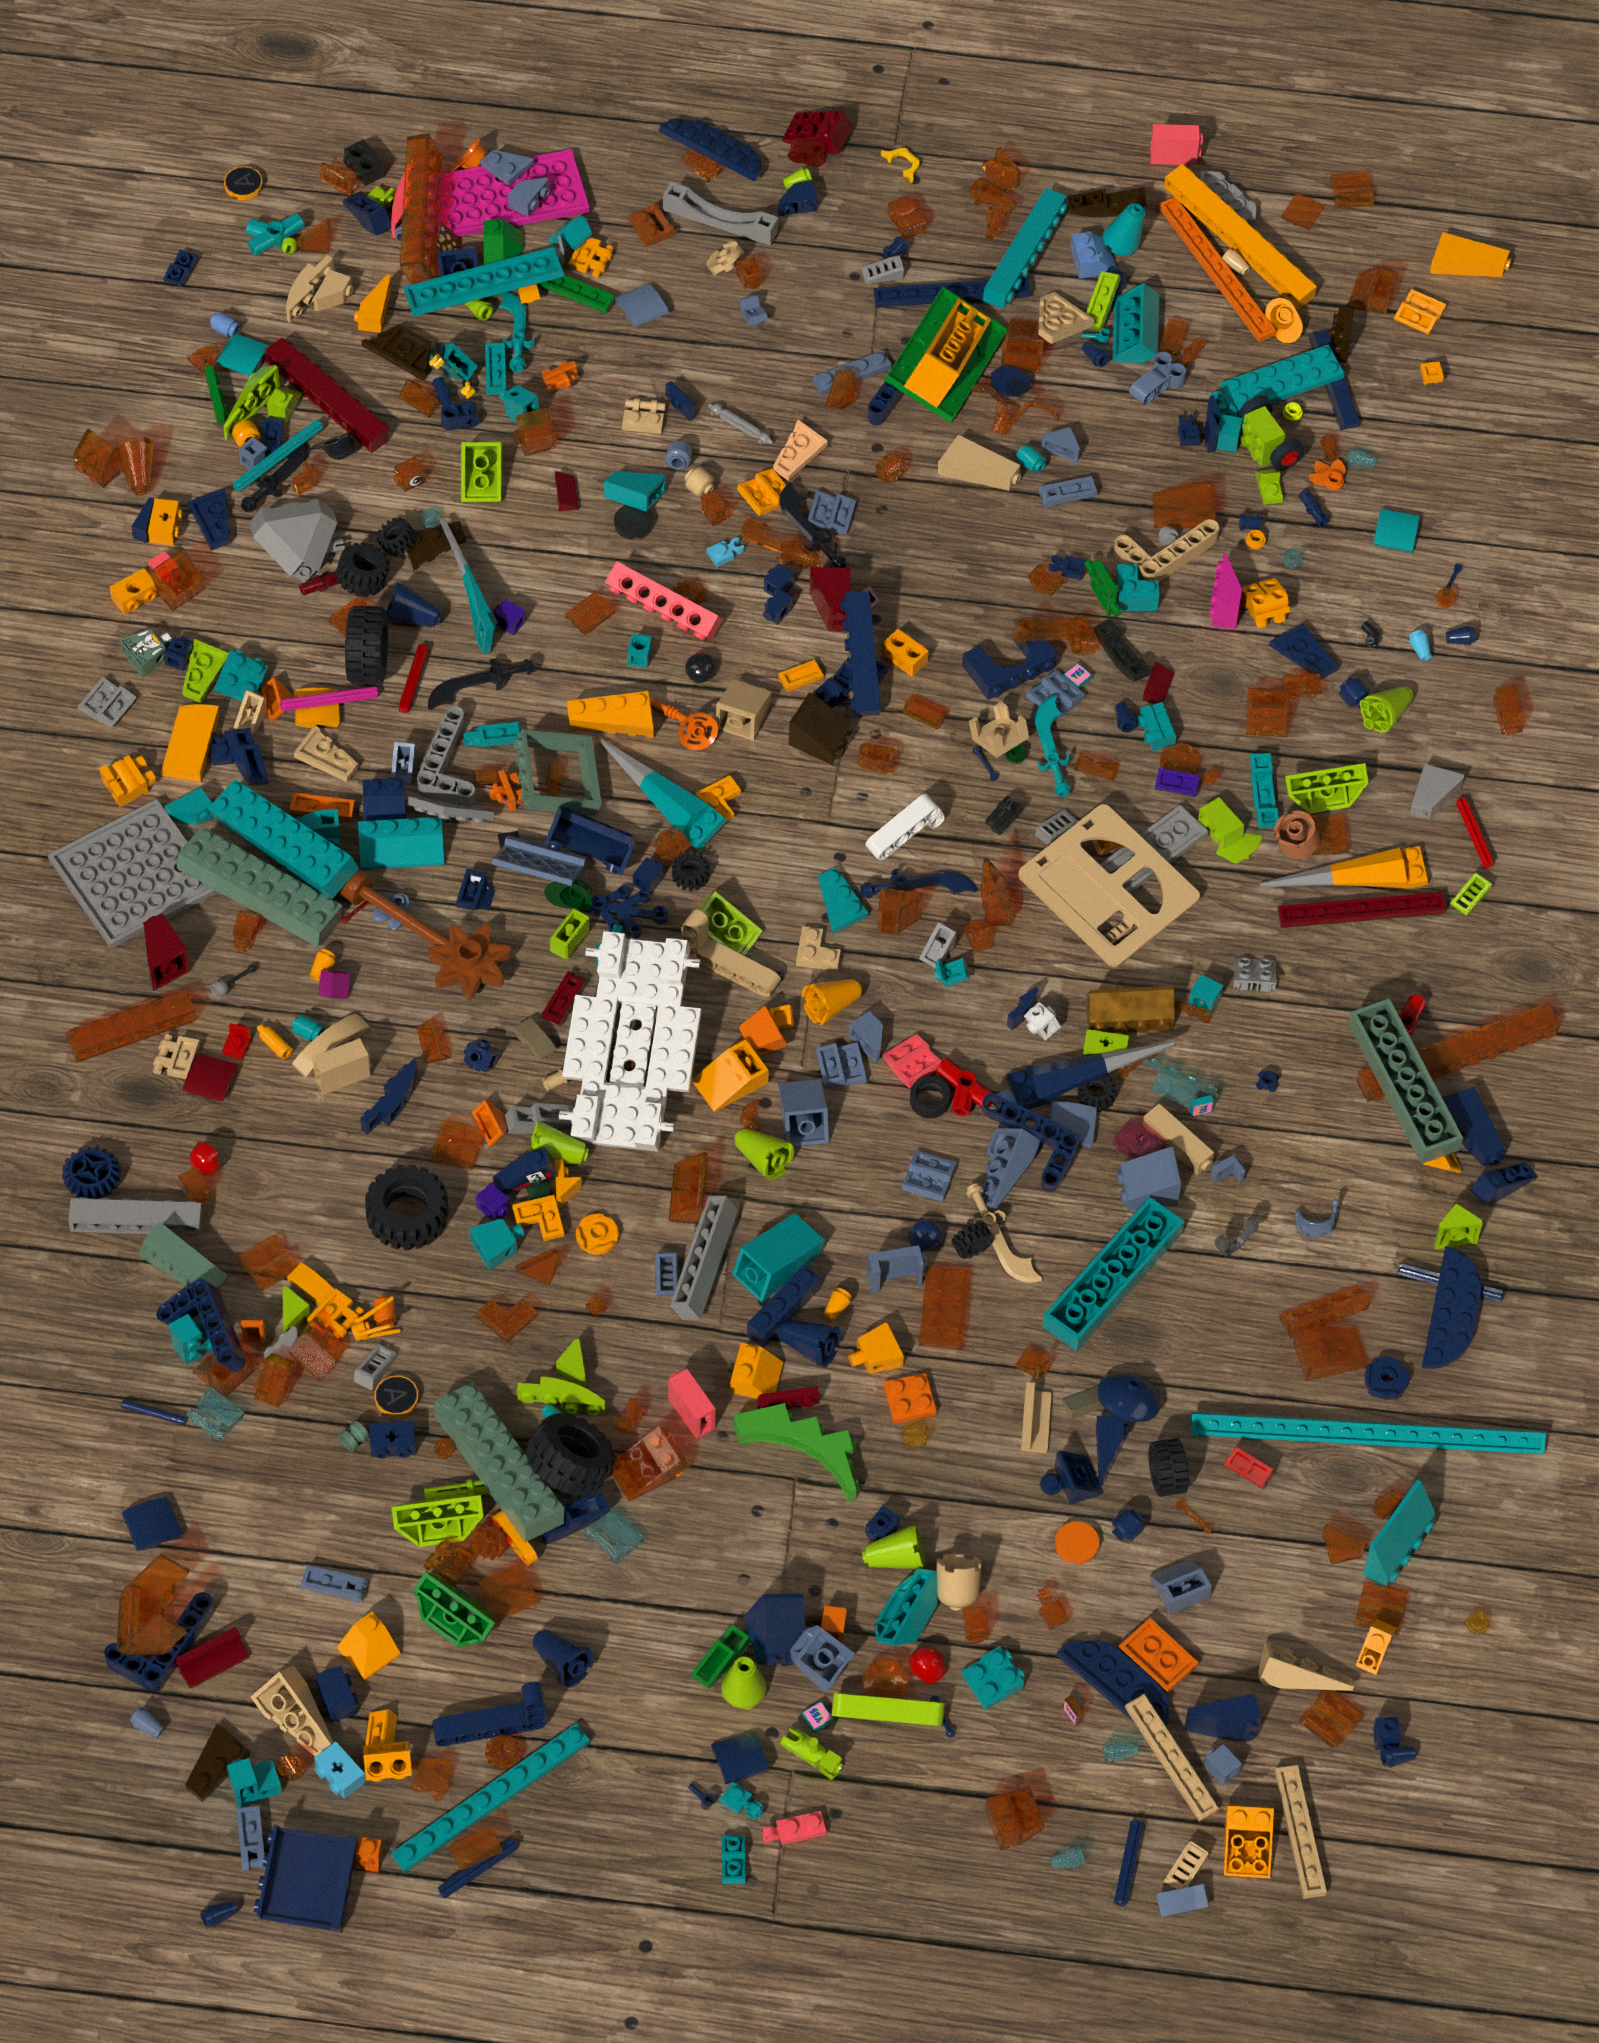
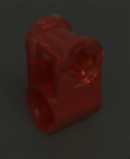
M797 137L792 142L788 158L794 163L820 167L826 162L824 155L825 145L820 141Z

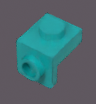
M963 958L945 965L940 960L935 961V977L945 987L969 980L967 964Z

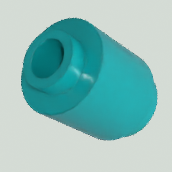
M1024 445L1017 452L1016 456L1019 462L1032 473L1041 472L1045 468L1046 458L1032 446Z
M303 1014L300 1017L297 1016L291 1025L294 1034L309 1042H312L325 1030L321 1023Z

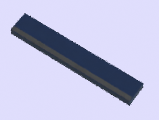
M1328 331L1309 334L1312 350L1329 345L1338 361ZM1345 379L1326 384L1325 388L1339 429L1359 427L1360 422Z

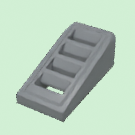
M900 255L861 267L865 285L903 279L904 269Z
M1064 809L1040 824L1036 828L1035 836L1049 846L1079 821ZM1065 817L1071 823L1068 824L1062 818Z
M377 1344L356 1368L354 1381L369 1390H373L397 1356V1353Z

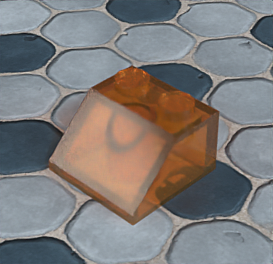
M88 428L73 454L74 466L79 473H84L94 484H99L104 488L120 475L118 452L116 448Z
M181 550L150 571L160 598L172 611H175L202 592L207 581L204 575Z

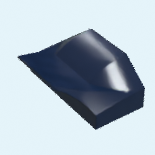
M466 869L456 901L457 908L470 910L490 909L495 891L488 883L486 872Z

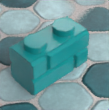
M1161 702L1153 704V706L1148 705L1140 708L1137 722L1139 727L1145 731L1143 733L1145 743L1150 744L1153 751L1173 747L1176 743V733L1164 703Z

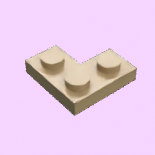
M802 926L796 966L837 972L841 950L821 947L823 929Z

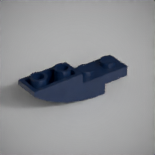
M415 1060L405 1064L394 1078H390L385 1083V1097L382 1096L371 1110L363 1113L360 1121L361 1130L368 1135L382 1121L389 1126L402 1112L416 1084L417 1062Z

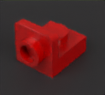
M230 1023L229 1035L223 1046L222 1054L243 1060L251 1041L250 1028L243 1024Z

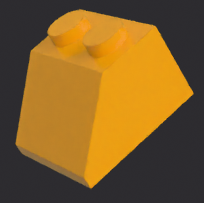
M741 1343L731 1377L730 1393L758 1399L761 1394L776 1392L783 1362L763 1347Z

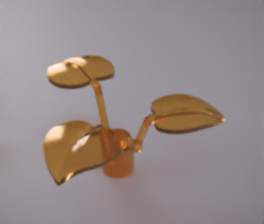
M974 385L971 389V392L990 393V396L997 400L995 420L991 427V430L1006 435L1009 425L1013 427L1014 422L1028 407L1042 409L1053 415L1057 422L1059 420V414L1054 409L1028 401L1015 417L1010 420L1011 416L1005 414L1008 404L1017 408H1021V405L985 386ZM1004 404L1002 412L999 413L1000 405Z

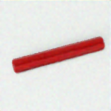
M419 644L398 706V710L401 713H408L428 655L429 647L427 645Z
M1459 798L1456 803L1483 867H1492L1495 861L1467 798Z

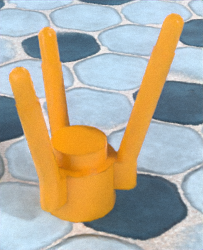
M393 1296L363 1316L355 1318L356 1323L351 1325V1329L356 1341H364L369 1338L401 1332V1329L383 1331L391 1328L390 1324L371 1328L368 1321L364 1322L365 1319L393 1301Z

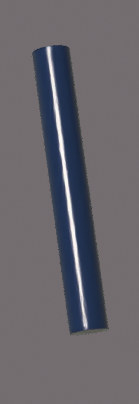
M125 1399L121 1403V1408L180 1425H185L187 1417Z

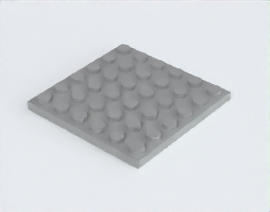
M157 799L48 854L49 861L110 949L144 932L143 922L147 921L150 917L162 913L167 920L219 893L177 869L178 853L187 844V840Z

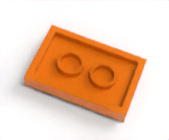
M1151 1618L1118 1646L1121 1652L1162 1687L1166 1695L1196 1669L1199 1664L1195 1658Z

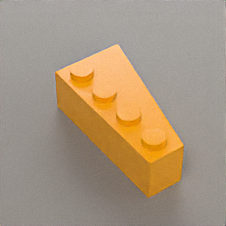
M648 691L567 701L570 730L608 732V734L624 733L628 734V736L644 735L647 738H654Z

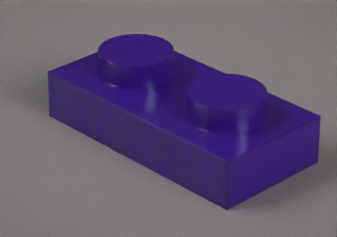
M1159 768L1155 790L1195 797L1199 775Z

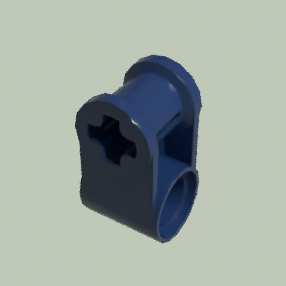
M472 401L443 406L441 409L442 428L452 431L477 426L480 423V419L475 412L476 404Z
M831 677L814 690L812 694L833 708L845 699L848 689Z

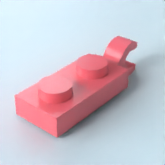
M821 1811L778 1820L776 1821V1827L770 1826L762 1829V1837L764 1843L780 1839L781 1845L825 1836L827 1831Z

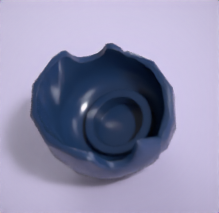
M922 1219L913 1225L909 1232L908 1240L911 1246L919 1245L921 1252L929 1249L934 1251L942 1243L944 1233L936 1221Z

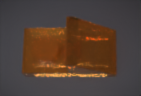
M983 920L962 926L973 952L976 953L993 947L991 936L996 935L993 926Z

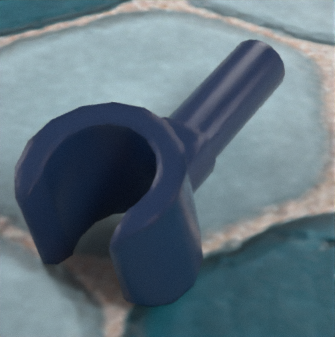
M693 1784L688 1786V1789L701 1800V1807L704 1810L710 1808L704 1800L708 1799L715 1804L716 1799L714 1795L701 1793Z

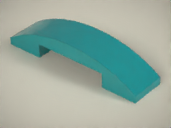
M1271 753L1250 754L1252 795L1258 829L1275 828L1279 817L1275 804Z

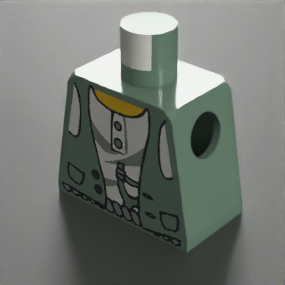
M147 629L121 639V652L143 678L164 662L163 653L166 650L165 647L171 643L172 639L168 633L157 637L151 629Z

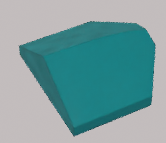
M577 216L559 227L548 238V242L558 245L557 236H561L564 247L576 250L592 235L586 218Z

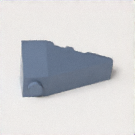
M995 1128L987 1150V1154L990 1155L989 1164L985 1165L987 1179L982 1184L984 1192L981 1194L987 1208L998 1207L1037 1153L1041 1140L1024 1129Z

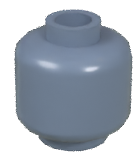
M681 440L671 442L665 457L668 466L676 470L686 469L690 465L693 454L691 446Z

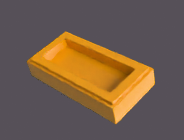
M814 659L778 673V678L786 692L824 679V674Z

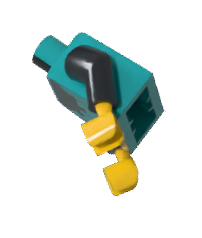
M436 343L431 351L432 355L429 364L433 365L436 370L442 371L446 376L462 380L464 387L460 391L467 399L475 394L471 376L478 365L455 344Z

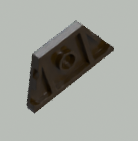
M400 324L388 331L378 333V337L369 341L367 338L362 340V347L422 381L425 379L432 348L430 341Z

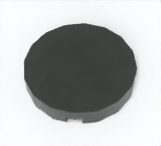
M624 505L614 515L615 530L624 538L634 540V538L639 537L641 539L650 534L653 529L654 517L650 510L645 512Z

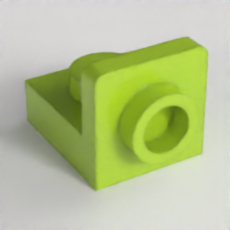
M376 186L367 197L385 206L387 211L393 207L395 189L391 187L386 191Z

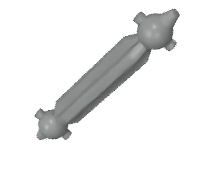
M708 404V407L711 409V415H719L724 421L749 436L759 439V444H773L769 432L762 433L756 426L729 410L722 409V404Z

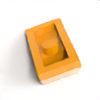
M555 1159L557 1177L555 1178L557 1207H562L582 1188V1178L568 1177V1167H564L563 1159Z

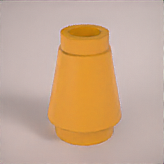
M321 949L316 954L309 976L316 981H320L321 970H330L335 964L336 956L329 950Z
M842 1288L832 1291L823 1315L830 1321H835L851 1303V1294Z

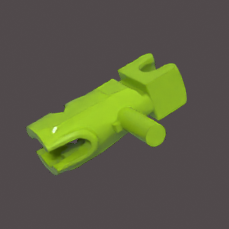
M790 1727L789 1737L793 1740L783 1736L780 1745L813 1767H819L822 1774L833 1780L843 1767L840 1763L843 1759L831 1750H828L826 1753L825 1748L818 1744L817 1738H811L801 1730Z

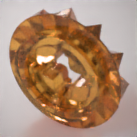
M685 579L684 582H678L677 586L673 588V592L698 605L705 598V589L702 588L701 583L698 584L695 580L691 582ZM687 589L690 590V592H692L691 598H689V595L686 593Z
M498 1735L492 1738L486 1745V1759L488 1764L494 1766L496 1770L499 1768L506 1771L508 1768L514 1767L521 1759V1745L512 1736ZM501 1746H504L506 1752H510L506 1754L505 1760L498 1754L501 1752Z

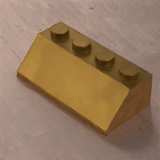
M1159 986L1089 990L1086 1010L1088 1030L1097 1029L1102 1032L1122 1034L1135 1031L1143 1033L1154 1030H1173L1174 987Z

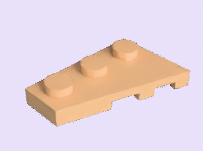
M798 420L793 432L788 437L785 447L781 450L774 463L773 470L789 481L828 446V441Z

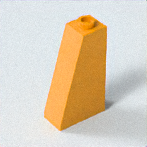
M1442 232L1432 260L1430 273L1502 277L1504 271H1508L1511 264V259H1508L1510 251Z

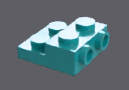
M230 650L214 691L242 702L246 690L258 692L268 666L264 665L261 659L254 658L252 660L245 657V653L240 650Z
M1000 1646L981 1656L980 1661L961 1671V1676L984 1710L1023 1690L1024 1687L1023 1680H1025V1675L1019 1667L1015 1669L1011 1663L1013 1658L1008 1650L1003 1651Z

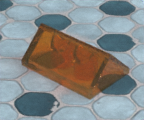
M707 1152L674 1164L669 1210L670 1222L699 1223L704 1209L708 1171Z

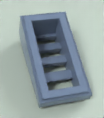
M655 1253L656 1296H674L678 1284L677 1253ZM660 1262H672V1266H660ZM660 1270H672V1273L660 1274ZM660 1278H673V1281L660 1282ZM660 1286H673V1290H661Z

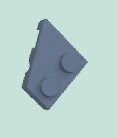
M492 150L480 160V164L509 186L534 165V159Z

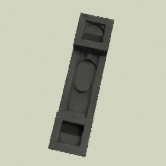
M1112 620L1094 627V632L1103 649L1115 666L1127 678L1135 682L1152 674V670L1142 658L1138 659L1121 638V631Z

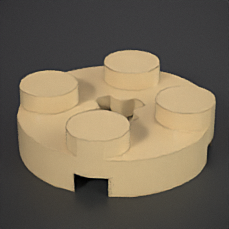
M736 241L725 243L722 245L724 247L723 250L720 252L716 250L709 257L706 265L713 275L723 270L725 272L730 271L734 267L736 259L744 253Z

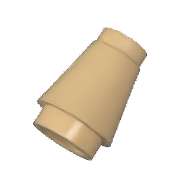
M1230 248L1222 257L1229 268L1243 276L1251 268L1237 250Z

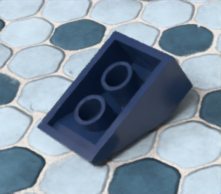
M1254 1693L1188 1708L1185 1730L1231 1741L1243 1740L1247 1742L1255 1739V1737H1258L1262 1717Z

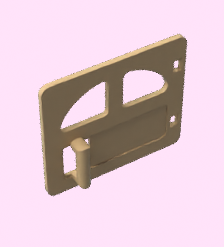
M1106 804L1096 807L1022 866L1018 873L1019 879L1111 967H1118L1194 906L1200 897L1199 891ZM1091 820L1094 825L1087 830L1083 825ZM1088 840H1107L1129 848L1135 853V856L1114 873L1109 874L1080 844ZM1045 857L1048 862L1041 867L1037 862ZM1144 868H1151L1161 886L1162 907L1157 914L1149 913L1123 888L1127 881ZM1121 911L1124 914L1123 920L1103 936L1097 928L1115 913ZM1135 925L1137 926V929L1133 931L1130 935H1128L1119 944L1115 946L1113 945L1116 941H1118L1121 937L1128 933L1132 928H1134Z

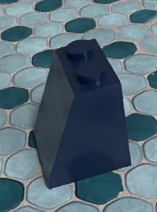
M763 1594L743 1616L757 1664H767L768 1666L777 1664L795 1665L791 1659L790 1649L805 1630L803 1594Z

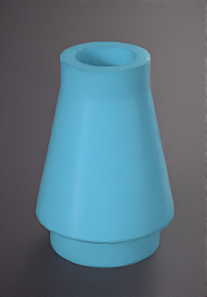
M1417 630L1409 635V643L1419 656L1420 661L1423 662L1431 659L1428 634L1424 630Z

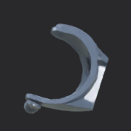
M1332 1200L1333 1210L1331 1218L1324 1222H1311L1301 1215L1299 1209L1295 1211V1222L1298 1230L1308 1238L1309 1236L1318 1238L1327 1234L1330 1235L1334 1226V1220L1337 1218L1339 1200Z

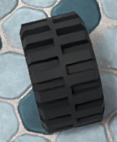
M361 542V544L353 543V546H347L341 553L336 569L338 584H342L341 587L344 590L347 589L348 593H354L359 597L360 595L364 597L376 595L377 592L379 593L384 588L389 573L390 562L389 559H386L387 555L382 553L380 548H375L372 544L366 545V543Z
M1179 1438L1151 1442L1148 1450L1149 1469L1152 1484L1157 1495L1163 1497L1187 1493L1189 1487L1188 1463L1183 1444Z

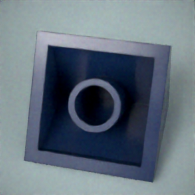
M1058 1451L1056 1453L1055 1470L1062 1480V1487L1070 1505L1098 1497L1102 1494L1087 1456L1065 1451Z

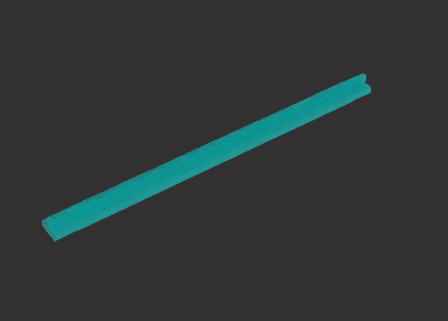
M1192 1412L1190 1431L1191 1435L1531 1454H1544L1546 1431L1215 1412Z

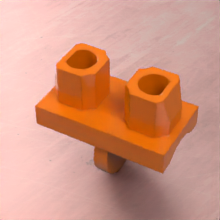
M564 361L559 364L558 368L553 370L548 368L542 371L545 389L548 393L561 387L569 389L571 387L570 383L580 380L575 361L569 363Z
M504 770L498 771L500 777L498 781L499 786L497 783L493 784V789L489 792L491 800H498L499 803H503L505 798L510 812L516 811V805L524 802L521 800L522 788L514 791L511 789L520 786L517 773L505 774Z

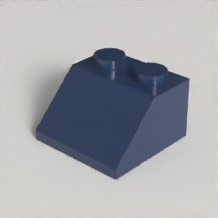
M404 778L363 779L364 821L406 819Z

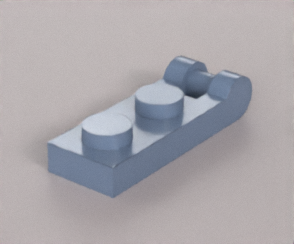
M1092 476L1044 485L1038 489V493L1043 498V507L1051 508L1056 504L1096 497L1097 489Z
M307 1565L302 1578L301 1589L361 1603L364 1596L362 1592L363 1589H366L368 1581L363 1577ZM349 1585L355 1586V1587H354V1590L348 1589V1586H349Z
M260 1807L237 1808L243 1872L259 1867V1870L266 1869V1867H263L265 1854ZM257 1853L258 1858L249 1859L248 1854Z

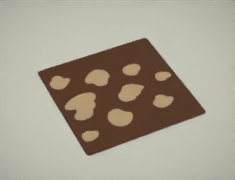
M441 222L435 248L441 252L461 247L462 241Z

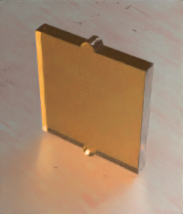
M1296 193L1281 218L1293 223L1294 226L1298 225L1310 230L1325 205Z

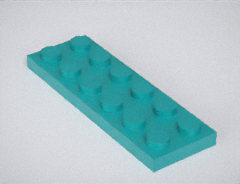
M1325 345L1221 382L1220 388L1228 396L1239 413L1241 407L1256 396L1264 395L1273 404L1343 379L1344 372L1329 345Z

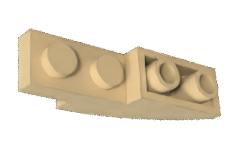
M325 256L315 267L308 263L297 276L287 299L286 313L289 323L298 318L307 306L313 304L315 290L321 286L329 270L334 271L332 257Z

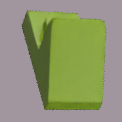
M1276 469L1255 471L1263 505L1283 502L1279 483L1281 473Z

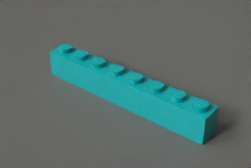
M1045 188L986 284L983 295L984 302L1002 309L1006 307L1008 302H1012L1015 290H1019L1022 285V278L1028 276L1030 266L1034 265L1037 260L1038 252L1041 253L1043 251L1046 239L1050 240L1053 228H1057L1060 222V216L1065 215L1068 208L1066 195Z

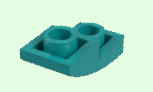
M745 1835L722 1836V1884H745Z

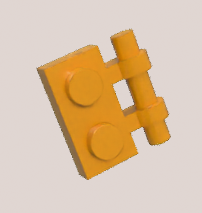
M589 237L574 251L568 263V268L587 274L590 268L594 270L592 276L599 278L600 274H603L606 269L607 261H610L613 255L614 247L607 245L606 248H602L600 240ZM596 256L600 257L599 261L594 260Z
M335 1289L307 1318V1323L322 1334H325L329 1329L334 1331L329 1336V1339L336 1343L340 1338L345 1337L347 1330L356 1323L355 1318L361 1317L364 1310L361 1307H357L354 1311L349 1309L353 1305V1301ZM343 1315L347 1319L340 1325L337 1321Z

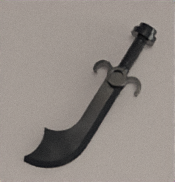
M307 442L289 454L287 461L271 476L264 477L263 481H260V477L256 480V486L260 489L251 498L244 497L242 499L241 508L245 512H253L257 508L256 503L265 494L273 495L274 497H281L283 495V488L276 490V486L305 460L308 454Z
M789 482L780 494V507L786 517L812 543L813 548L804 546L805 552L813 554L821 550L832 561V568H845L847 565L846 558L843 555L837 556L826 545V543L832 540V532L828 529L827 535L829 536L824 537L821 532H817L801 515L799 506L805 497L799 495L794 490L792 482Z
M490 659L491 667L489 671L447 680L439 684L429 696L428 710H433L435 707L443 704L452 705L454 695L463 688L492 682L496 684V690H501L504 687L502 677L521 672L531 675V672H535L533 661L524 659V664L501 669L497 659Z

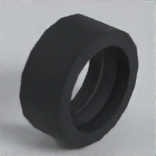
M935 1076L919 1078L910 1090V1105L913 1111L924 1118L942 1116L950 1105V1089L948 1084ZM925 1089H934L942 1094L943 1100L937 1105L928 1106L918 1100V1093Z

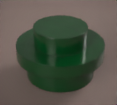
M1019 744L1006 752V758L1014 764L1022 763L1026 759V750Z

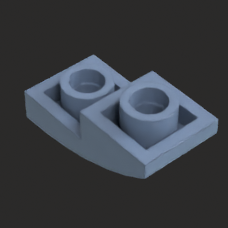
M1205 1883L1156 1894L1161 1917L1209 1907Z

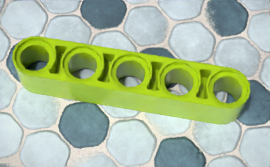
M833 1693L831 1716L943 1726L945 1703Z

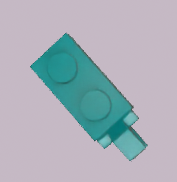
M519 722L478 726L473 732L463 733L464 745L489 747L514 744L515 738L520 733Z

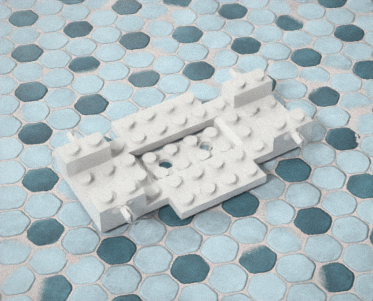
M603 931L602 943L599 949L586 947V956L598 957L597 973L599 975V983L596 997L575 995L562 1077L563 1079L580 1080L583 1082L581 1094H577L573 1112L562 1110L559 1112V1119L571 1120L572 1122L571 1137L585 1144L659 1152L662 1131L674 1132L675 1123L663 1122L668 1090L688 1093L690 1091L702 1014L701 1008L681 1006L687 967H700V959L689 958L690 946L687 940L666 938V943L627 939L624 933ZM619 1003H622L612 1070L610 1072V1083L606 1082L617 1007ZM656 1007H658L646 1087H644ZM640 1020L642 1027L636 1031L630 1028L632 1021ZM628 1060L636 1063L635 1069L632 1071L624 1069V1064Z

